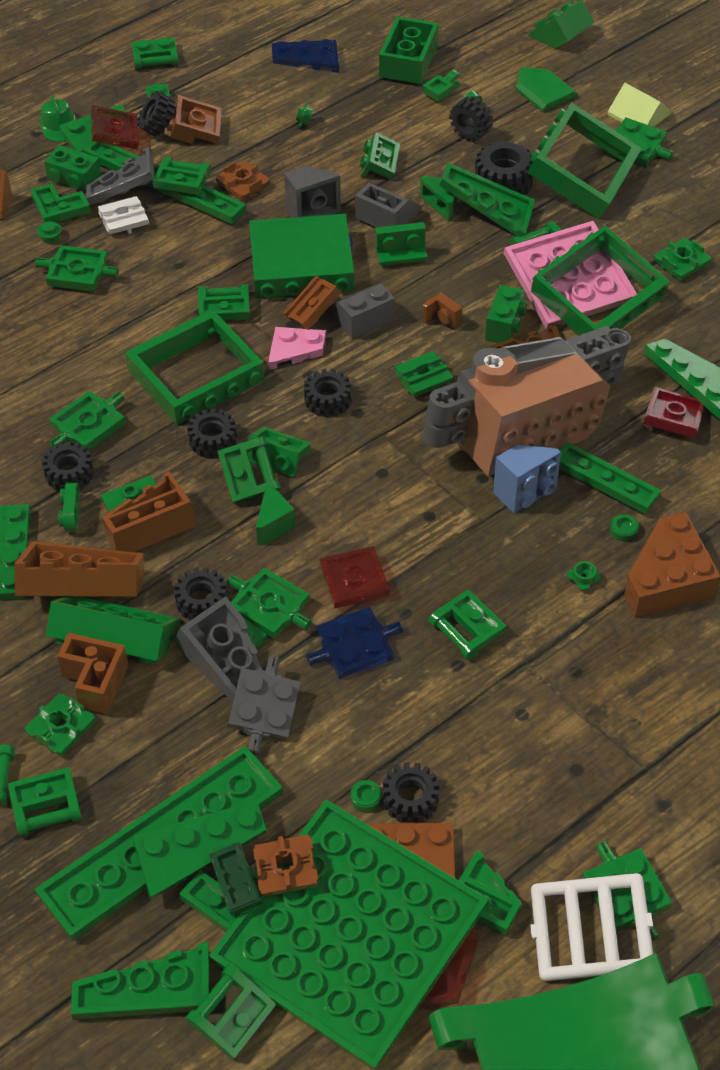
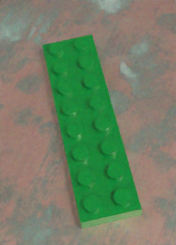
M244 746L36 887V895L73 942L147 890L132 841L133 835L257 800L261 810L283 794V787L251 751Z

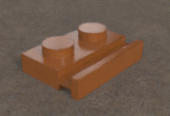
M315 276L284 311V314L288 319H292L298 325L309 330L327 308L335 302L341 291L335 285Z

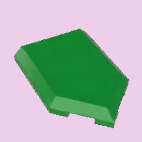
M521 67L519 69L515 89L542 112L578 96L575 90L550 70Z

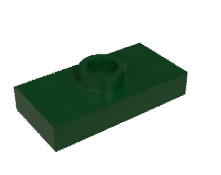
M240 842L209 854L231 916L263 904Z

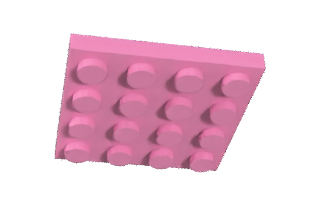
M594 221L514 244L504 249L507 261L546 329L549 325L556 324V326L565 324V322L531 292L532 278L538 273L540 268H546L554 258L567 253L575 243H581L591 232L595 233L598 231ZM601 249L552 284L559 293L586 317L622 306L637 295L623 269Z

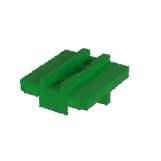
M685 238L676 243L670 241L667 248L654 254L653 260L661 265L660 268L662 270L666 269L671 277L675 276L680 281L711 263V258L704 252L703 246L694 239L691 242Z
M433 351L395 366V374L400 379V383L414 397L429 391L432 392L439 387L454 382V377L449 372L448 366L443 364L441 357L437 356Z
M59 693L46 707L43 705L39 707L40 713L24 728V731L34 738L38 744L47 747L48 751H53L62 757L96 722L94 714L84 709L83 705L71 697ZM61 721H66V723L63 726L60 725L59 727H57V725Z

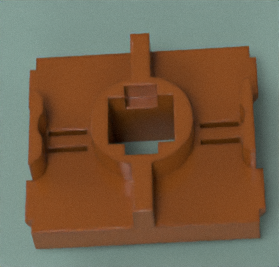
M236 161L224 167V172L216 177L218 184L240 200L254 197V193L262 192V188L270 184V179L258 171L256 164L251 166L245 161L237 164Z
M309 834L288 839L280 836L278 841L254 845L255 849H253L259 877L258 886L262 897L318 886L317 869H315L312 852V839ZM293 861L294 866H290V869L282 870V868H278V864Z

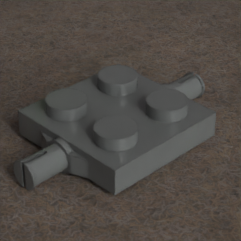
M269 656L266 670L263 672L241 668L227 727L243 731L250 736L248 749L251 753L254 743L256 744L253 755H259L262 739L274 738L287 742L300 682L277 675L281 661L279 657L275 658L274 666L272 667L274 656Z

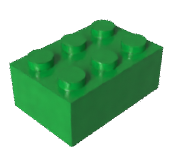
M396 16L379 53V77L422 84L438 47L439 23Z

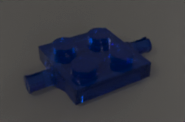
M371 607L317 625L316 632L322 643V649L307 653L306 658L310 666L326 660L334 668L338 679L393 660L394 653L388 643V637L403 633V629L399 621L383 627L377 621Z

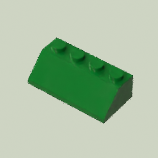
M65 596L51 601L45 636L55 638V642L63 644L67 634L72 633L125 645L127 657L132 655L138 657V661L142 663L155 664L156 661L167 656L181 618L84 596Z

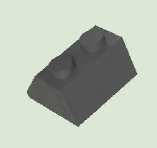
M309 166L284 173L286 211L291 218L341 213L339 173Z
M377 284L335 301L327 308V311L349 337L354 339L394 321L395 298L382 284Z

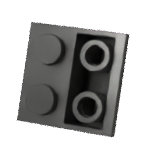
M372 183L366 184L355 195V218L375 227L407 224L422 209V205Z

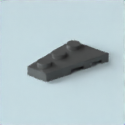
M150 146L142 150L144 154L139 158L133 160L131 157L124 161L125 165L116 172L110 170L86 185V199L90 206L96 203H103L112 196L124 194L131 188L145 185L153 180L154 153Z

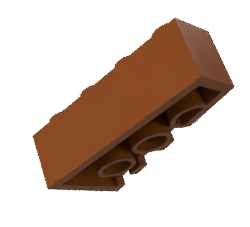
M32 541L14 563L15 596H119L130 598L137 597L144 585V553Z

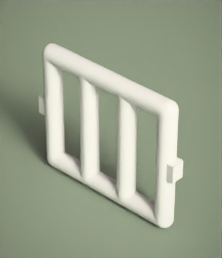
M634 873L536 883L531 887L534 924L531 925L532 940H536L538 969L541 980L555 981L597 977L653 954L650 929H653L652 915L647 911L644 882L640 874ZM631 887L640 958L620 960L611 889ZM598 891L606 962H585L578 893ZM564 894L572 965L552 967L545 896Z

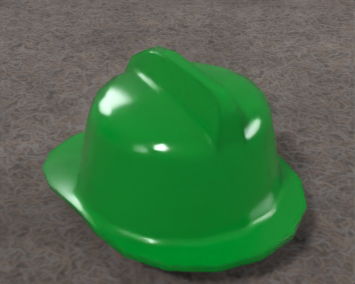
M51 95L50 100L41 106V115L39 116L41 130L48 140L65 142L66 140L60 133L59 125L74 121L76 117L67 101L55 99Z

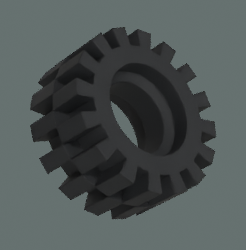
M155 91V93L150 95V98L146 99V103L142 105L143 109L139 111L140 116L137 118L138 127L154 137L160 136V133L165 131V127L168 128L169 121L173 119L172 115L175 114L176 102L160 91Z
M467 96L452 107L450 110L451 114L449 115V119L453 120L450 122L451 126L456 127L454 129L455 133L459 132L460 138L465 136V140H471V142L478 141L493 126V122H491L493 117L488 115L491 112L490 109L486 110V104L484 102L480 104L481 99H474V96Z
M322 369L321 374L317 370L314 372V377L309 375L307 381L305 380L304 382L306 407H309L311 413L316 411V415L319 417L324 413L326 418H329L330 413H333V416L336 417L338 416V411L342 414L346 412L345 408L349 409L352 400L351 381H349L348 376H344L341 371L336 374L335 369H331V372H327V369ZM323 391H334V392H336V393L333 394V395H322V394H320V393L323 392Z
M205 409L202 410V415L196 413L194 419L191 418L189 420V425L187 426L189 445L193 452L196 451L198 456L204 453L205 458L209 459L210 455H214V459L219 458L218 450L237 444L234 418L231 419L229 413L225 415L224 410L220 409L216 413V409H211V413H207ZM209 431L221 432L219 435L216 436L203 435Z
M66 442V446L58 443L57 449L53 446L49 448L50 453L45 452L44 459H42L45 479L49 486L52 485V488L57 491L59 487L60 489H65L66 483H78L79 490L84 488L83 483L86 485L90 483V478L93 479L94 468L91 453L87 451V447L84 445L80 447V443L75 442L74 446H72L71 442ZM67 464L77 465L75 468L70 470L59 469Z
M203 567V572H199V568H193L194 573L191 574L188 570L184 572L185 578L181 575L179 576L178 583H175L174 594L178 612L181 611V616L184 618L188 616L189 621H191L225 596L228 599L226 582L221 574L218 576L217 571L212 570L209 573V568ZM200 590L212 593L208 598L201 600L190 597L191 594Z
M406 762L404 763V769H401L398 764L394 767V773L389 771L387 779L384 778L383 806L385 810L388 809V815L393 817L396 814V821L402 823L403 818H407V823H413L415 818L418 823H422L424 815L427 819L431 818L432 811L436 812L439 803L440 785L439 781H436V774L434 772L430 774V768L427 766L421 770L420 763L416 762L414 768H410V763ZM406 786H415L423 791V795L420 799L410 801L401 798L399 791Z

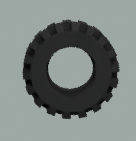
M511 141L489 143V146H483L481 151L477 153L475 174L520 194H528L533 186V176L527 173L533 164L530 161L533 153L527 147H522V144H515Z

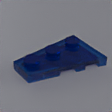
M323 39L319 41L302 40L300 42L281 41L271 43L273 64L293 67L305 64L311 65L314 70H321V67L332 68L334 73H339L336 40Z

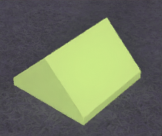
M624 83L609 108L608 115L621 123L627 117L654 127L669 116L672 110L653 97Z

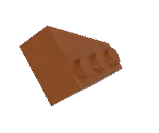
M169 471L163 474V480L153 487L148 485L143 488V494L135 500H126L102 517L108 542L113 550L136 552L196 527L191 501Z

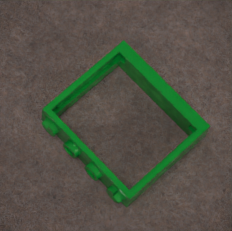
M571 103L567 110L562 108L554 121L558 122V124L553 122L546 133L550 137L544 136L537 148L541 151L536 149L530 158L533 164L527 173L600 219L612 202L642 148ZM565 125L571 127L622 161L603 194L546 158Z
M603 226L595 233L591 232L581 243H575L564 255L554 258L546 268H540L538 273L532 278L531 292L578 335H582L608 326L610 329L624 328L665 297L670 281L607 226ZM601 249L645 289L595 325L559 293L552 284Z
M213 309L125 352L128 371L176 425L193 418L196 413L200 414L202 410L211 409L265 380L263 361ZM215 335L242 362L243 366L179 399H176L149 369Z

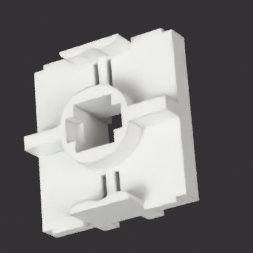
M137 196L98 206V213L109 234L127 230L128 234H132L131 229L149 224L145 210L142 208Z

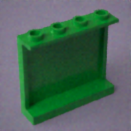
M346 214L249 221L256 299L299 296L315 276L335 285L341 292L355 291L354 268Z

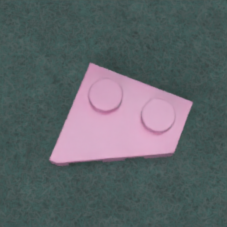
M275 327L268 361L269 369L277 368V363L291 360V363L294 364L302 362L304 359L323 356L326 330Z

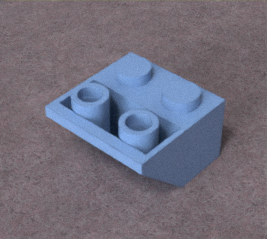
M518 444L496 457L493 493L513 513L530 507L534 501L544 495H550L557 488L561 452L556 448Z

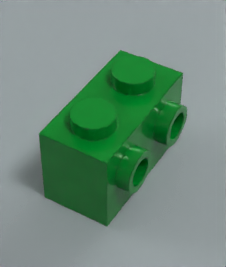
M58 145L44 161L48 180L86 192V185L102 176L99 157Z
M504 285L499 286L486 318L485 341L500 343L512 339L514 333H518L521 323L520 317L525 315L527 309V301H524L525 290Z

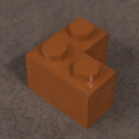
M68 633L57 656L62 677L78 680L74 688L78 703L83 705L84 709L108 714L129 667L125 645Z

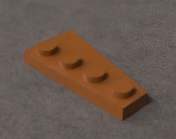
M366 823L455 878L453 823Z

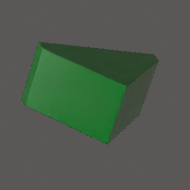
M421 177L420 197L448 222L451 221L457 197L439 185L441 178Z
M266 484L256 524L257 545H264L295 528L294 508L272 485Z

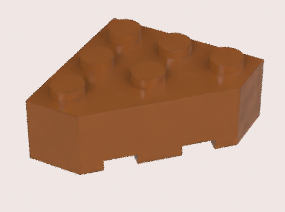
M686 512L659 518L628 574L624 596L635 618L716 598L720 574Z

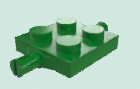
M625 117L619 127L614 129L642 148L634 161L635 164L647 167L649 162L657 156L669 161L673 156V151L661 147L667 137L666 131Z
M60 245L57 253L51 259L37 257L35 260L36 268L49 269L46 276L47 286L95 292L98 282L103 276L117 278L119 275L118 267L105 266L108 260V253L102 250Z
M91 391L83 394L49 419L51 427L60 433L49 441L50 446L57 449L58 443L63 445L66 442L73 444L77 442L80 443V447L83 445L87 447V451L94 448L126 424L125 416L114 408L125 401L123 394L118 391L109 399L100 398Z
M263 568L255 577L248 581L242 580L235 574H231V577L229 576L227 579V585L239 590L237 596L231 601L232 605L244 619L249 620L273 639H276L291 623L296 624L305 631L311 627L312 620L300 614V611L309 603L310 594L282 577Z
M607 841L596 845L595 849L598 851L603 863L600 866L583 872L582 879L638 873L643 877L647 911L651 913L652 919L657 914L672 908V901L641 848L623 856H614ZM631 887L611 889L616 932L625 928L636 927ZM591 891L590 893L600 910L598 891ZM653 926V929H650L651 940L655 941L659 938V934Z

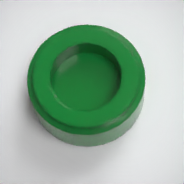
M627 514L617 515L611 521L610 534L614 539L621 542L632 541L637 537L639 523L633 516Z
M371 780L357 782L350 792L351 804L357 811L362 813H370L377 810L382 802L380 786Z

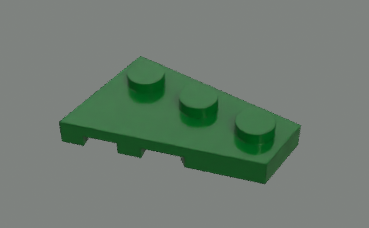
M120 104L59 125L61 135L73 150L83 152V149L95 139L100 138L104 140L107 137L112 138L132 124L131 117Z

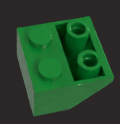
M571 0L560 7L562 10L556 8L548 13L547 20L544 17L534 24L536 28L529 32V35L546 45L557 48L569 42L594 23V20L582 0L575 3Z

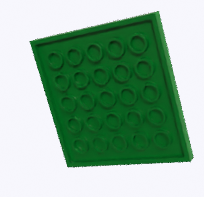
M325 799L298 835L309 834L312 839V852L315 869H317L318 886L262 897L259 891L263 904L240 913L209 954V958L223 969L228 964L236 967L276 1002L277 1006L370 1069L377 1070L488 907L489 899ZM293 861L278 864V868H282V870L290 869V866H294Z

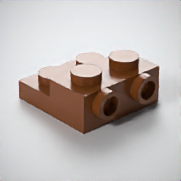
M178 95L175 103L176 108L174 109L175 114L172 115L173 119L169 121L167 131H171L170 137L193 144L195 137L217 143L220 137L221 108Z

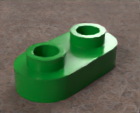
M66 483L65 489H60V502L63 505V510L58 512L59 527H64L65 532H77L80 510L78 483Z

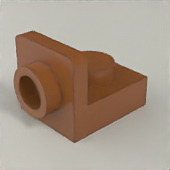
M440 292L423 304V322L428 324L438 318L443 324L456 330L462 326V307Z

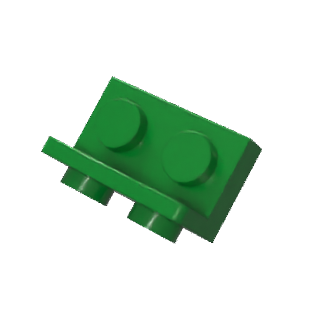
M375 132L371 140L367 139L362 148L364 155L359 163V167H361L360 177L365 178L369 170L391 180L396 170L400 143Z
M424 222L375 228V250L379 265L386 266L427 261L425 249L426 228Z
M264 426L249 436V440L265 437L268 444L266 450L272 470L290 477L296 475L298 461L310 453V442ZM248 452L250 462L259 465L256 452Z

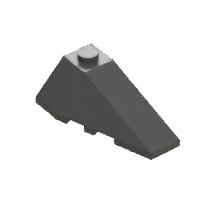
M225 596L182 626L174 642L190 662L233 702L241 668L263 672L257 657L258 652L255 644H252L248 635L245 619Z

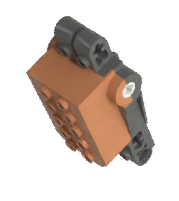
M608 326L567 340L557 337L506 346L499 349L483 348L477 351L473 356L471 368L461 371L456 383L431 392L422 440L433 448H441L457 443L459 448L468 453L487 476L495 474L496 457L518 444L556 448L559 450L567 442L575 444L586 440L601 422L610 387L620 380L631 343L630 334L622 329H610Z

